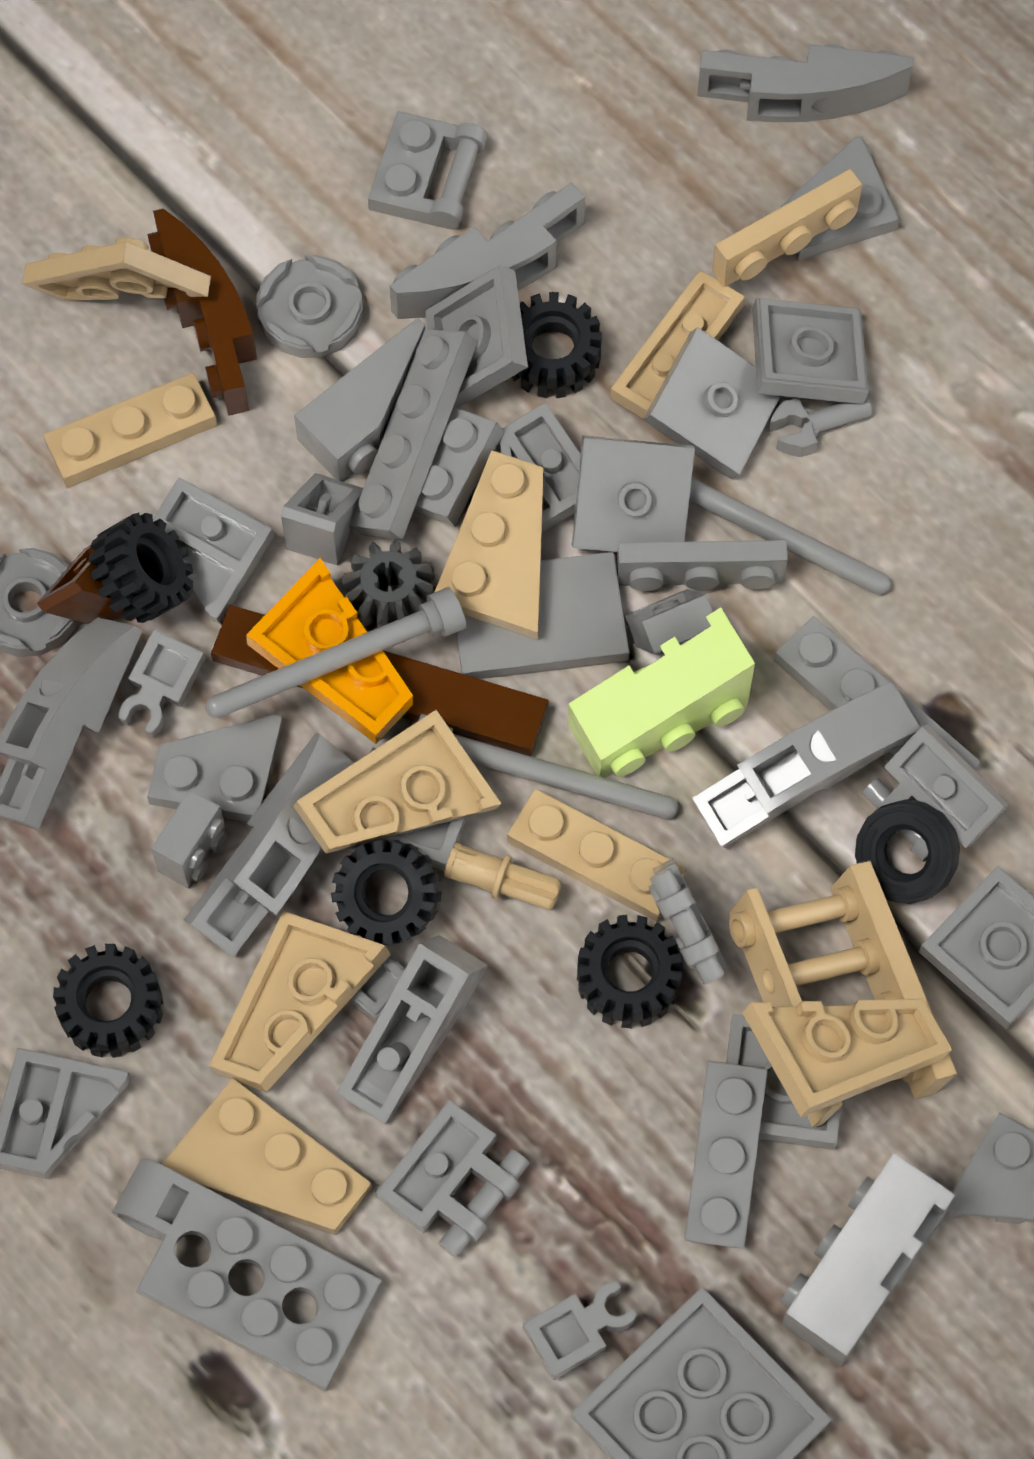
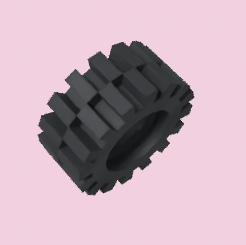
M549 292V302H542L539 293L531 296V307H528L523 301L520 303L528 368L511 378L514 382L521 378V388L528 393L533 385L538 386V397L547 398L548 389L556 390V398L566 397L567 386H570L575 394L583 389V379L590 383L595 377V368L599 369L602 342L600 322L597 315L591 318V307L585 302L579 308H576L577 297L570 294L567 295L565 303L558 302L559 292ZM560 332L571 338L574 347L570 354L563 358L547 359L534 352L532 342L539 334Z
M139 512L134 513L99 533L98 537L90 545L95 551L89 554V563L97 566L96 569L90 572L93 581L101 580L104 586L98 589L101 597L105 598L109 595L113 599L109 607L115 613L124 609L123 618L129 621L136 618L137 623L151 621L186 601L190 596L188 591L193 589L194 582L187 577L193 573L192 564L184 563L183 558L189 555L186 547L178 548L175 544V541L180 537L174 530L166 533L167 523L160 518L153 522V514L149 513L142 515Z
M393 839L373 841L355 848L351 855H346L340 862L342 867L339 872H335L332 883H336L335 892L331 893L332 903H337L339 911L335 914L339 922L344 921L348 925L347 931L350 934L383 945H393L410 940V938L422 933L429 921L434 920L438 912L435 910L437 902H441L442 891H438L437 882L441 881L438 871L434 872L430 865L433 862L428 855L421 854L418 851L419 848L411 843L406 844L400 842V840ZM382 869H390L399 873L406 881L408 887V898L405 905L400 911L392 915L376 912L366 899L365 889L369 878L375 872Z
M627 915L617 916V923L610 925L607 919L599 923L597 933L589 932L585 938L584 947H580L577 964L581 999L586 998L587 1009L593 1015L598 1011L602 1014V1022L612 1025L613 1019L622 1021L621 1028L632 1029V1022L640 1021L641 1027L650 1025L652 1017L657 1015L661 1019L668 1013L670 1003L674 1004L678 997L683 973L682 954L677 953L678 944L673 935L667 938L664 935L665 927L656 922L654 927L647 925L648 917L638 915L637 922H628ZM624 952H634L643 956L652 968V977L649 983L636 991H623L615 987L610 982L606 969L609 962L616 955Z
M105 943V951L97 952L95 945L85 948L88 956L80 960L77 954H75L68 960L71 966L68 972L61 968L57 976L60 985L59 988L54 987L53 998L56 1003L54 1009L67 1037L72 1038L74 1045L82 1051L85 1047L88 1048L93 1056L102 1057L103 1051H108L112 1058L122 1057L121 1049L130 1047L133 1053L141 1048L139 1041L143 1037L148 1040L155 1034L153 1026L155 1022L160 1024L163 1016L161 1004H164L163 995L155 972L152 971L150 963L143 956L140 959L137 958L135 950L125 946L123 952L118 951L116 944ZM116 981L125 985L131 992L129 1008L117 1019L110 1021L96 1019L87 1011L86 1007L90 991L102 982Z

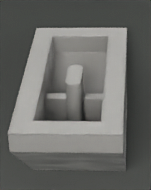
M315 473L283 506L281 520L286 549L315 559L321 558L324 562L338 566L353 529L349 524L363 488Z

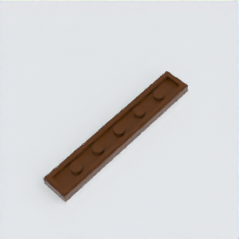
M229 605L211 651L212 661L261 676L277 670L276 666L247 645L246 634L265 615ZM383 650L413 695V705L401 718L418 722L421 714L429 715L437 710L447 726L453 728V734L532 757L549 707L548 699Z

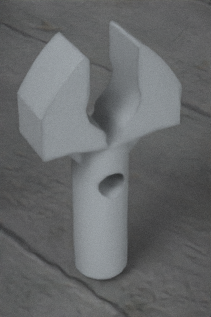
M795 397L783 401L771 418L769 431L781 429L786 425H795L802 428L797 434L779 437L776 449L792 456L803 457L816 453L818 445L816 438L820 432L867 418L872 414V406L869 399L866 398L864 404L842 402L813 411L803 407L800 399Z

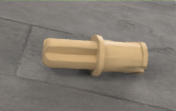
M457 842L451 850L444 873V878L467 883L491 892L493 899L498 900L500 895L503 894L545 909H552L561 889V883L557 878L512 864V856L505 855L503 859L477 851Z

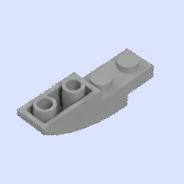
M809 44L807 62L793 61L784 56L767 58L742 55L733 50H702L697 96L748 102L746 120L808 122L834 119L880 107L907 95L914 57L898 55L895 52L886 50L877 52L852 50L836 44L825 46Z
M571 182L557 193L551 191L543 195L535 203L532 210L516 222L510 220L503 223L494 231L490 240H487L475 226L460 237L458 235L449 237L441 243L435 254L418 266L410 265L404 268L395 277L393 283L389 285L391 312L397 319L426 318L425 310L498 265L515 270L518 290L533 283L556 268L557 243L584 225L585 196Z
M97 617L65 643L38 673L21 697L0 736V754L8 758L0 778L1 819L39 830L67 762L73 753L81 730L99 733L142 633L140 628Z
M891 681L837 707L739 763L737 765L738 770L697 794L692 799L721 847L727 848L820 789L828 790L909 740L920 729V725Z
M315 733L247 824L253 829L197 901L184 921L224 952L234 957L268 911L277 915L321 850V846L293 805L297 800L355 762L322 735Z

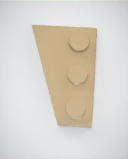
M118 238L115 244L102 247L86 245L82 247L80 252L71 254L51 253L48 255V259L26 263L22 284L64 301L119 299L120 291L142 294L147 298H166L167 288H177L186 292L190 297H208L211 276L149 251V245L144 241L134 238Z
M491 450L435 592L450 587L455 593L464 615L538 640L544 467Z
M435 710L297 800L293 807L327 854L495 810L502 803L438 711Z
M283 911L209 1067L215 1074L229 1079L233 1078L237 1082L267 1092L391 955L385 945Z
M923 999L857 1000L854 1005L823 1006L822 1001H801L796 1007H772L771 1002H752L742 1012L800 1118L941 1061L953 1050Z
M233 1078L162 1163V1165L227 1199L231 1200V1198L267 1209L268 1213L333 1235L339 1232L372 1190L371 1182Z

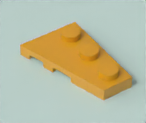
M319 558L246 634L248 646L280 669L365 634L367 631L359 621L357 611L347 596L343 597L331 579L330 571L322 559ZM383 651L300 685L375 744L384 737L413 705L412 693Z

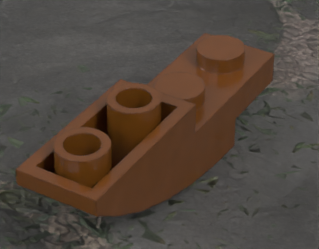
M165 209L154 210L153 214L157 232L147 234L151 252L211 276L208 297H190L186 292L177 288H167V295L164 298L167 311L178 310L182 328L194 326L200 352L211 351L214 365L206 366L205 370L212 398L223 396L228 416L247 412L249 407L239 364L257 360L254 334L242 301L232 281L207 246L184 223Z

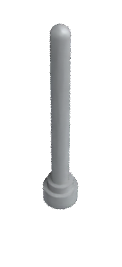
M692 478L690 502L766 540H786L788 551L874 594L881 595L889 590L890 579L886 574Z
M450 587L427 595V602L419 605L418 612L216 694L207 700L206 711L213 718H221L428 632L431 636L440 633L443 637H447L466 629V620L461 605Z
M421 714L419 720L423 719L427 715ZM454 735L476 765L664 819L673 818L678 812V803L670 796Z

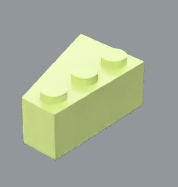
M721 607L706 616L711 625L708 629L682 645L676 637L671 638L660 645L665 656L635 672L630 666H627L568 704L567 725L597 776L606 778L614 773L617 777L628 775L645 763V757L663 748L666 752L678 750L694 739L695 732L713 723L716 727L728 725L745 712V707L748 706L755 662Z

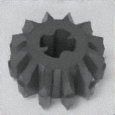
M397 539L391 543L389 551L383 552L380 546L372 541L369 546L370 558L354 554L350 560L353 571L344 573L342 576L343 589L348 592L346 596L358 612V619L364 628L377 621V628L418 612L419 605L427 602V595L434 593L436 589L431 584L435 579L434 569L431 564H421L422 554L417 547L405 554H401V543ZM391 584L397 585L399 588L392 591ZM387 585L388 592L381 591L380 587Z

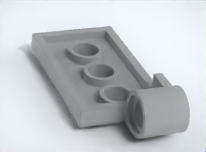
M146 1158L140 1159L112 1211L118 1219L132 1228L153 1238L163 1240L136 1293L320 1390H326L382 1281L381 1279L170 1168ZM196 1235L207 1242L210 1256L203 1265L192 1268L184 1266L178 1261L175 1255V1245L182 1237ZM240 1263L255 1265L263 1276L262 1288L250 1296L236 1293L231 1288L228 1280L229 1272L234 1266ZM294 1291H304L311 1295L317 1307L315 1317L305 1324H296L289 1321L282 1310V1302L286 1295Z

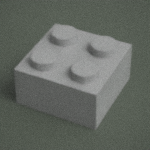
M686 589L625 615L637 648L653 654L658 653V656H664L665 654L660 645L673 637H676L682 643L708 629L711 625L706 616L713 611L706 594Z
M190 789L188 790L151 848L157 870L160 874L188 889L194 880H201L208 868V862L206 861L213 850L216 852L220 850L227 837L221 807L218 804Z

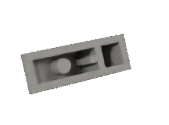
M419 318L415 319L294 415L297 440L335 479L344 481L353 473L356 475L362 474L372 466L424 329H426L425 324Z
M440 935L419 943L336 1094L384 1124L389 1123L460 1017L488 965Z

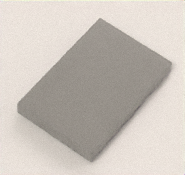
M614 552L541 560L538 640L464 615L466 629L456 632L461 674L482 679L629 661V648Z

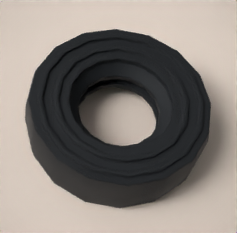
M904 799L881 806L866 818L856 838V863L871 861L885 898L892 902L912 904L933 898L949 885L959 863L960 845L955 828L941 811L925 802ZM899 830H912L919 834L926 842L928 849L927 861L924 867L917 873H902L895 869L888 859L887 844L891 836Z

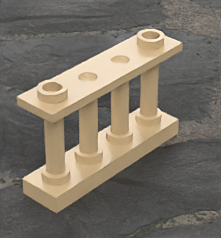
M871 861L850 865L830 888L832 896L766 911L758 888L747 890L730 910L729 927L732 939L739 948L743 949L762 1001L771 1002L772 1007H796L802 1001L797 986L859 971L865 975L874 1000L923 999L932 1013ZM836 918L845 924L853 948L787 964L775 934ZM948 1054L941 1061L897 1079L902 1078L905 1082H908L914 1099L936 1094L957 1072ZM842 1101L808 1114L811 1127H816L826 1122L843 1105Z

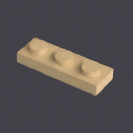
M848 169L715 244L712 272L723 287L738 279L743 281L749 280L758 275L768 262L784 253L786 255H793L808 245L812 237L826 229L837 230L845 226L854 218L858 211L863 184L853 171Z
M699 270L611 387L610 399L644 419L689 333L698 327L719 341L744 307L745 296L729 286L723 287L717 279Z
M193 372L43 434L61 478L66 488H69L216 427L217 422L215 414Z
M535 788L507 834V843L649 919L658 922L661 913L648 886L652 885L650 878L655 875L653 868L670 859ZM676 863L684 877L686 868Z

